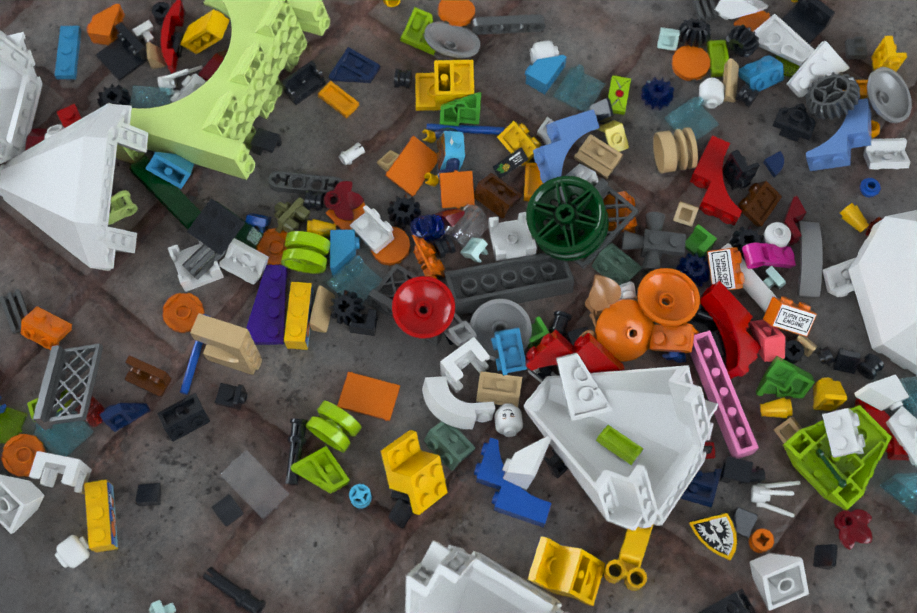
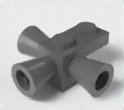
M649 212L645 215L647 229H645L643 236L626 230L623 232L621 250L641 249L640 257L644 258L641 273L645 275L653 270L660 269L659 260L662 254L683 256L685 253L686 234L662 231L666 216L660 212Z

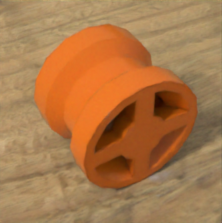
M758 529L750 535L748 544L752 551L764 553L773 547L774 537L769 530Z

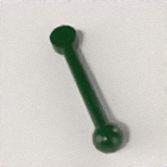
M820 448L816 450V455L822 459L838 480V485L841 488L846 487V480L839 476L824 456V452Z

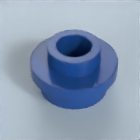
M866 178L860 184V191L865 197H874L881 189L879 182L873 178Z

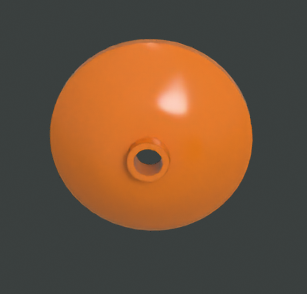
M670 268L653 270L642 279L638 287L637 298L642 311L647 317L658 324L665 326L683 325L690 321L698 311L700 305L699 291L695 283L678 270Z
M630 299L618 300L616 303L611 304L609 308H605L600 314L595 329L596 339L619 361H632L642 356L650 347L654 321L645 315L639 302ZM633 329V335L630 336L629 332Z

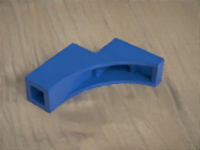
M490 437L489 443L484 442L481 455L484 456L482 463H477L474 475L477 476L476 482L500 490V492L495 491L492 499V504H495L494 511L544 528L551 503L527 493L520 486L503 479L505 471L502 470L504 465L500 457L499 440Z

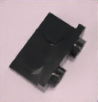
M735 150L730 153L722 173L732 190L737 188L744 189L751 184V180L756 175L760 165L757 162L748 166L746 158L741 155L739 150Z
M196 393L157 413L164 430L172 442L210 422Z

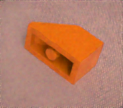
M116 3L92 17L91 23L87 26V34L92 43L109 45L117 39L116 35L118 32L115 26L120 22L122 23L125 16L120 4Z

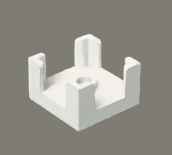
M526 212L519 213L518 220L499 223V217L489 218L488 229L495 262L536 254L535 239L532 240V235L528 229Z
M199 241L200 244L184 250H180L178 245L168 247L178 272L177 276L185 292L224 278L217 260L198 280L182 265L203 245L201 241ZM208 247L190 267L192 268L211 249ZM215 253L208 260H206L195 272L197 273L215 255Z
M473 337L440 361L441 375L446 376L447 383L457 393L463 389V385L459 381L463 377L461 369L471 362L479 373L480 371L485 372L489 369L486 361L490 359V356L476 338Z
M37 451L29 477L32 479L41 478L40 484L42 486L52 488L57 474H64L61 482L75 487L74 492L84 494V483H88L92 469L80 459Z

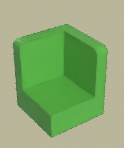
M698 224L686 240L685 248L702 260L707 251L713 248L717 238Z
M540 316L536 317L535 323L531 325L532 334L529 339V349L537 347L541 343L542 338L549 333Z

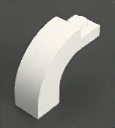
M446 376L426 377L424 380L422 392L426 405L442 422L456 428L473 429L477 421L487 422L492 420L495 411L494 402L466 403L458 400L450 392Z

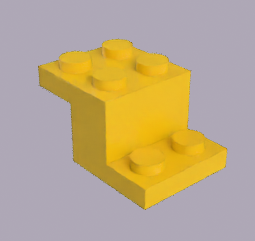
M434 60V73H415L416 111L440 110L442 104L454 101L455 98H463L474 94L473 60Z
M409 430L381 450L389 488L409 494L414 514L420 515L448 493L440 456L420 450L416 431Z
M541 537L532 567L530 568L528 580L553 594L575 598L586 605L594 606L606 563L583 549L562 546L547 537Z

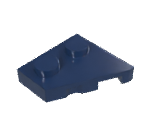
M347 47L328 78L331 81L371 83L381 67L378 63Z
M118 403L106 407L100 416L116 432L151 410L147 403Z
M715 469L714 472L703 473L702 470L698 471L680 499L712 508L722 469Z

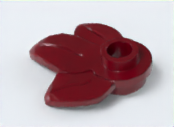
M351 181L338 183L334 190L327 192L324 196L325 206L330 210H334L335 215L345 221L353 220L352 210L360 207L364 202L362 196L352 192L353 184ZM333 197L338 199L335 204L330 202Z
M855 509L852 512L843 510L834 517V525L839 530V540L846 549L851 550L855 542L861 544L872 542V532L867 526L872 520V516L862 509Z

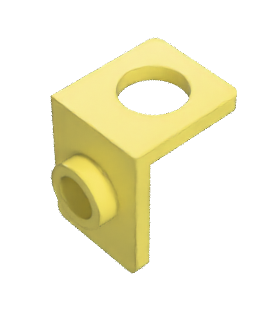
M613 120L599 126L598 130L605 133L609 146L618 152L629 148L623 123Z

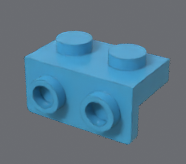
M771 55L764 56L740 68L738 77L747 82L751 89L762 91L784 80L783 63Z
M519 327L494 332L495 338H491L493 350H498L499 358L495 359L497 371L502 370L504 376L510 372L526 370L527 366Z

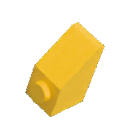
M821 378L813 385V410L836 411L847 400V395L840 381H833L832 378Z

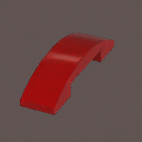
M177 0L169 9L161 30V50L171 74L176 72L178 62L175 50L170 49L172 43L171 35L175 31V26L183 27L185 14L181 0Z

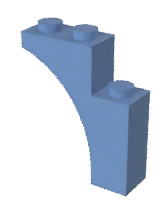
M868 98L858 100V104L854 105V110H848V115H846L842 126L829 140L806 152L810 171L850 166L851 148L871 145V108Z
M594 109L546 125L547 135L551 140V144L533 150L534 160L538 165L540 178L543 183L561 176L566 154L578 138L600 128Z

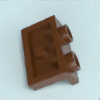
M490 173L478 182L474 192V198L502 219L507 216L509 209L518 203L522 197V194L493 173Z
M767 181L752 184L748 189L749 193L738 203V208L742 210L741 215L744 214L756 227H761L782 198Z
M129 355L125 363L130 369L125 377V381L162 397L172 380L167 372Z

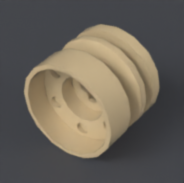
M690 127L683 128L682 130L676 129L674 136L669 130L654 134V157L661 174L676 171L677 165L680 170L696 168L698 162L697 143Z

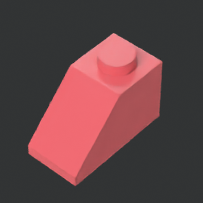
M764 320L750 321L753 338L761 346L758 354L764 362H772L776 356L785 359V335L778 328L771 326Z

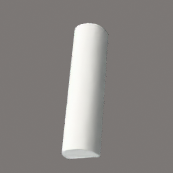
M727 243V244H726L725 246H723L721 249H727V248H733V247H732L730 244ZM742 258L740 269L745 278L743 288L766 313L772 297L776 296L752 269L747 268Z

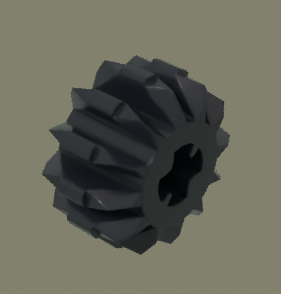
M686 19L679 27V41L690 47L695 46L699 48L700 46H705L711 37L710 25L705 20Z
M743 24L741 26L737 25L728 33L726 44L730 47L731 51L735 52V55L739 54L742 58L744 56L749 57L758 48L759 37L755 35V32L750 27L746 28Z
M111 84L108 89L104 87V92H98L99 98L97 103L100 108L108 103L130 105L132 102L128 90L122 88L120 84L116 87Z
M404 194L403 199L396 196V202L390 201V207L387 209L389 221H394L395 227L401 224L403 229H405L406 225L412 228L413 222L418 223V216H421L420 203L415 202L413 196L407 199L406 194Z
M742 226L738 231H734L729 241L733 248L738 247V251H740L744 261L742 247L747 245L746 242L749 244L764 243L762 241L764 235H758L759 229L752 231L751 226L747 230Z
M344 290L343 295L339 292L337 293V300L331 299L334 305L330 306L329 310L334 311L331 317L337 319V323L342 324L344 322L346 326H349L351 321L357 323V316L363 317L360 310L365 309V306L361 305L363 299L357 297L356 292L350 293L348 290Z

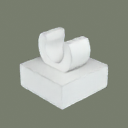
M149 20L132 29L133 35L138 40L143 38L145 42H154L151 34L154 32L153 25Z

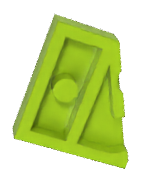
M414 7L400 41L434 55L435 50L428 45L424 38L426 27L433 23L432 14Z
M327 446L294 463L290 468L296 474L330 494L350 482Z

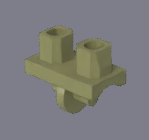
M301 197L292 205L289 202L285 204L278 202L274 206L276 211L274 216L278 219L277 222L279 224L275 231L281 233L283 230L287 233L297 231L299 223L294 221V219L297 218L305 222L309 218L310 211L303 206L304 200Z

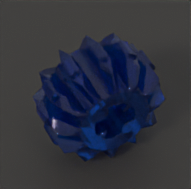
M656 77L652 81L648 79L641 90V98L645 100V106L651 105L652 110L655 107H658L659 110L663 106L667 108L674 98V87L670 86V81L664 82L663 77L660 80Z
M436 214L420 216L410 223L411 234L423 238L427 242L440 238L445 234L444 222L441 216Z
M696 252L694 256L688 253L685 258H680V264L677 265L676 270L687 275L699 287L702 286L703 282L709 280V261H704L705 255L700 258Z

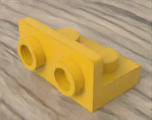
M885 36L872 54L873 71L880 67H887L897 72L907 58V53H896L897 46L894 44L893 36Z
M515 121L497 136L511 154L517 149L522 148L528 157L526 162L534 157L533 150L542 145L535 137L531 138L528 135L529 129L523 123L518 124Z

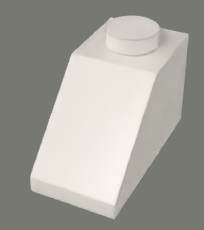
M896 374L869 383L854 393L857 398L880 411L888 408L893 411L903 406L902 401L909 397Z

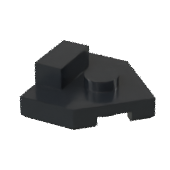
M801 103L792 108H780L772 126L781 129L780 136L797 142L799 137L810 140L816 122L813 117L808 115L806 107Z

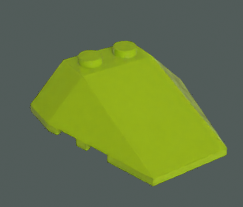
M860 405L850 410L853 413H857L860 421V426H857L865 441L864 453H853L834 458L824 420L798 430L783 444L793 467L823 498L845 510H848L863 496L865 488L891 439V436ZM820 448L824 452V456L839 476L846 480V487L841 488L838 485V480L822 459L816 455V450Z

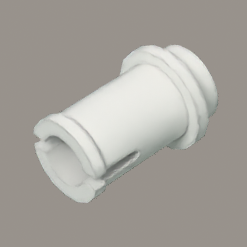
M357 142L339 155L340 161L345 166L347 164L351 165L354 159L365 153L363 147L359 148L361 146L360 143Z

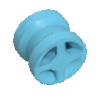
M357 484L351 488L349 498L354 507L363 509L370 505L372 495L366 485Z

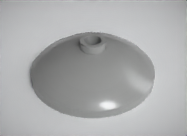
M439 21L429 24L424 32V38L428 45L439 54L448 58H469L477 54L480 48L479 38L464 26L449 25V22Z
M880 67L870 74L867 83V94L871 106L881 118L888 122L900 123L906 120L911 112L912 101L905 81L897 72L890 68Z
M493 299L483 303L474 312L469 324L477 334L476 340L489 354L490 360L493 361L499 358L498 350H493L491 338H495L494 332H497V325H502L503 330L519 327L524 350L528 346L532 334L531 321L526 311L519 304L508 299Z

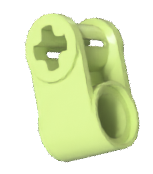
M123 190L111 196L108 225L137 212L138 207L130 199L129 191Z

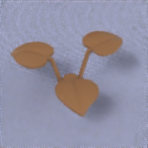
M595 275L589 297L585 301V307L591 312L589 316L593 321L595 329L597 324L596 317H599L605 308H609L611 304L616 303L621 296L620 286L611 278L602 275ZM586 330L580 335V337H584L589 332L596 338V333L593 330Z

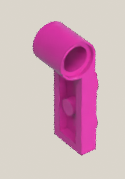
M750 243L742 247L748 269L758 268L763 265L782 268L796 266L794 252L789 246L782 248L775 244Z

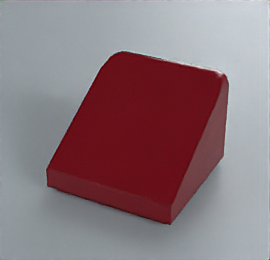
M452 208L435 213L434 215L442 225L454 227L465 215V212Z

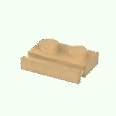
M592 134L588 136L574 156L575 160L595 171L606 180L623 158L622 153Z
M480 371L476 402H494L497 405L513 404L518 407L522 377L503 376V374Z

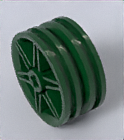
M560 176L546 181L536 189L527 206L526 221L531 235L542 251L557 260L576 261L584 259L593 254L602 245L607 236L609 217L603 199L598 190L582 178ZM577 196V198L571 202V197ZM556 200L558 206L550 205L551 201ZM590 210L591 215H584L585 211ZM550 220V222L545 226L544 221ZM581 230L585 231L582 236L577 235ZM559 234L565 236L563 240H557Z

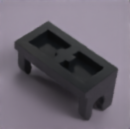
M312 60L282 81L284 93L295 105L326 84L322 71L318 72L316 64Z

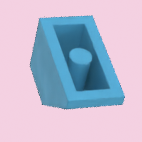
M560 55L537 59L525 71V84L546 94L565 68L566 56Z
M155 152L145 169L182 189L191 175L194 164L177 154Z
M355 229L330 230V269L332 275H337L356 257V249H360V237H356Z

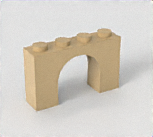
M200 313L198 314L190 334L194 340L207 344L203 352L205 358L209 361L254 375L255 370L260 368L262 358L248 329Z

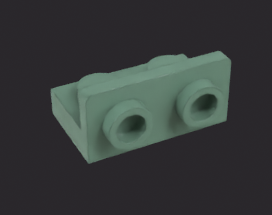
M613 243L604 248L592 264V268L602 276L611 278L618 285L631 281L640 273L642 267Z
M442 421L430 429L424 439L427 447L436 455H439L442 463L451 471L476 449L456 427Z

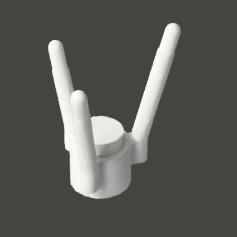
M203 66L184 69L170 75L158 77L160 91H166L167 95H173L176 91L180 92L181 90H173L177 87L175 78L201 70Z
M801 482L757 483V485H752L751 502H756V507H763L789 517H794L793 513L765 502L770 501L771 495L793 496L795 494L793 491L771 490L770 488L800 485Z

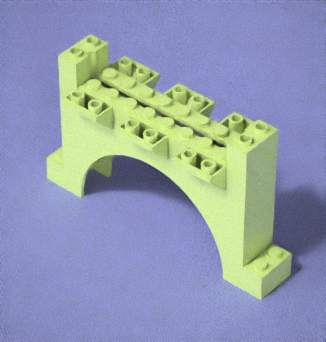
M205 0L204 4L206 6L219 10L231 20L232 35L228 52L214 75L190 95L160 107L132 108L130 125L148 132L147 149L154 152L177 154L193 164L247 180L250 173L254 171L256 164L252 156L249 155L251 150L250 144L256 133L252 124L259 115L267 119L273 111L278 97L281 96L283 86L278 75L283 69L292 72L294 66L298 64L299 57L307 46V40L303 31L323 36L325 30L330 25V18L322 0ZM117 144L116 158L134 164L144 155L143 152H137Z

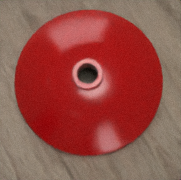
M419 276L407 280L398 288L392 301V313L398 327L407 335L418 339L433 338L443 333L450 326L455 314V300L450 289L443 282L433 277ZM425 307L428 311L422 314L419 311L420 308Z

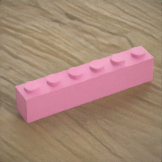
M711 331L694 335L692 353L690 355L708 400L718 404L714 415L731 457L740 459L752 455L758 449V445Z

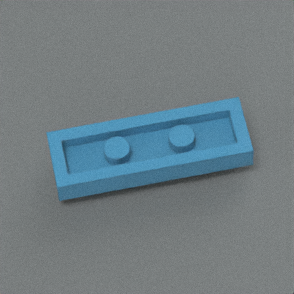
M60 26L55 67L56 79H76L81 38L80 26Z

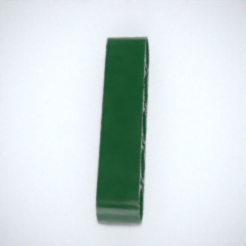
M145 155L129 167L130 171L188 230L201 211L175 185L146 170L145 168L150 160Z

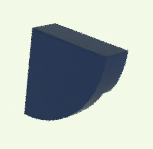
M781 151L763 161L774 178L780 173L784 165V156Z

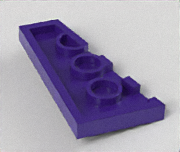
M266 265L246 327L255 345H284L287 267L283 265Z

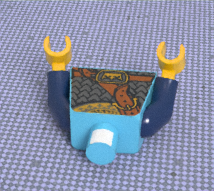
M442 128L435 132L427 129L422 131V133L427 134V137L422 139L423 141L433 143L437 139V175L430 172L424 175V178L428 179L425 184L429 186H437L440 180L439 173L454 172V170L460 171L465 159L464 134L454 128Z

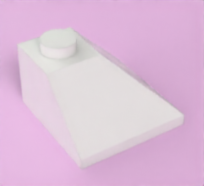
M720 0L715 10L719 12L720 17L728 20L765 10L768 5L760 0Z
M547 436L516 452L512 459L507 458L502 469L505 471L503 479L527 490L536 476L551 437Z
M0 475V523L10 534L14 533L38 510L45 495L29 480Z
M769 553L750 561L753 580L769 611L809 594L803 559L801 557Z

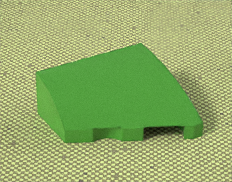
M481 92L442 104L440 124L459 126L460 123L479 125Z
M776 356L761 379L756 394L759 396H763V394H776V397L792 396L793 398H803L815 381L812 374Z

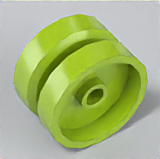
M292 231L287 233L284 244L287 249L283 251L281 264L288 269L302 273L320 274L325 272L327 259L324 256L329 253L330 241L323 236L310 232Z
M324 400L317 409L320 417L312 416L306 424V428L330 447L344 453L351 444L347 436L356 437L362 427L356 419L343 409Z

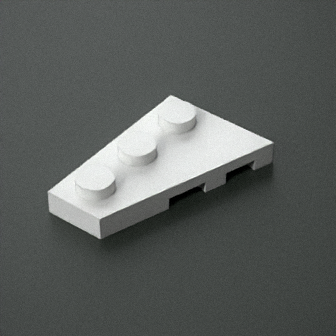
M776 14L772 15L753 31L759 37V47L799 66H802L814 52V49Z
M823 41L787 82V85L797 97H803L808 93L807 88L812 87V82H818V78H824L825 74L830 76L833 72L836 75L839 72H844L849 69V66L827 41Z
M577 353L556 358L571 421L613 411Z
M901 406L886 424L899 445L903 446L907 452L911 464L917 468V418Z

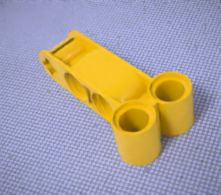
M654 524L648 528L636 527V530L627 528L618 559L611 560L604 568L603 575L606 581L617 583L623 579L625 586L631 591H638L646 584L647 575L640 566ZM609 567H617L620 575L618 577L612 576L609 573ZM630 575H638L641 583L638 585L632 583Z

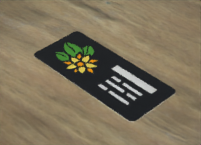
M519 148L494 165L493 169L498 178L501 179L526 162L528 157L523 149Z

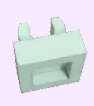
M661 28L657 48L676 51L680 30Z
M472 237L460 253L465 258L481 263L479 255L480 253L482 255L488 254V251L485 249L488 244L484 239Z
M772 266L765 271L768 278L763 282L769 289L774 285L779 289L786 285V281Z
M160 600L151 603L149 609L150 613L176 612L173 603L163 607Z

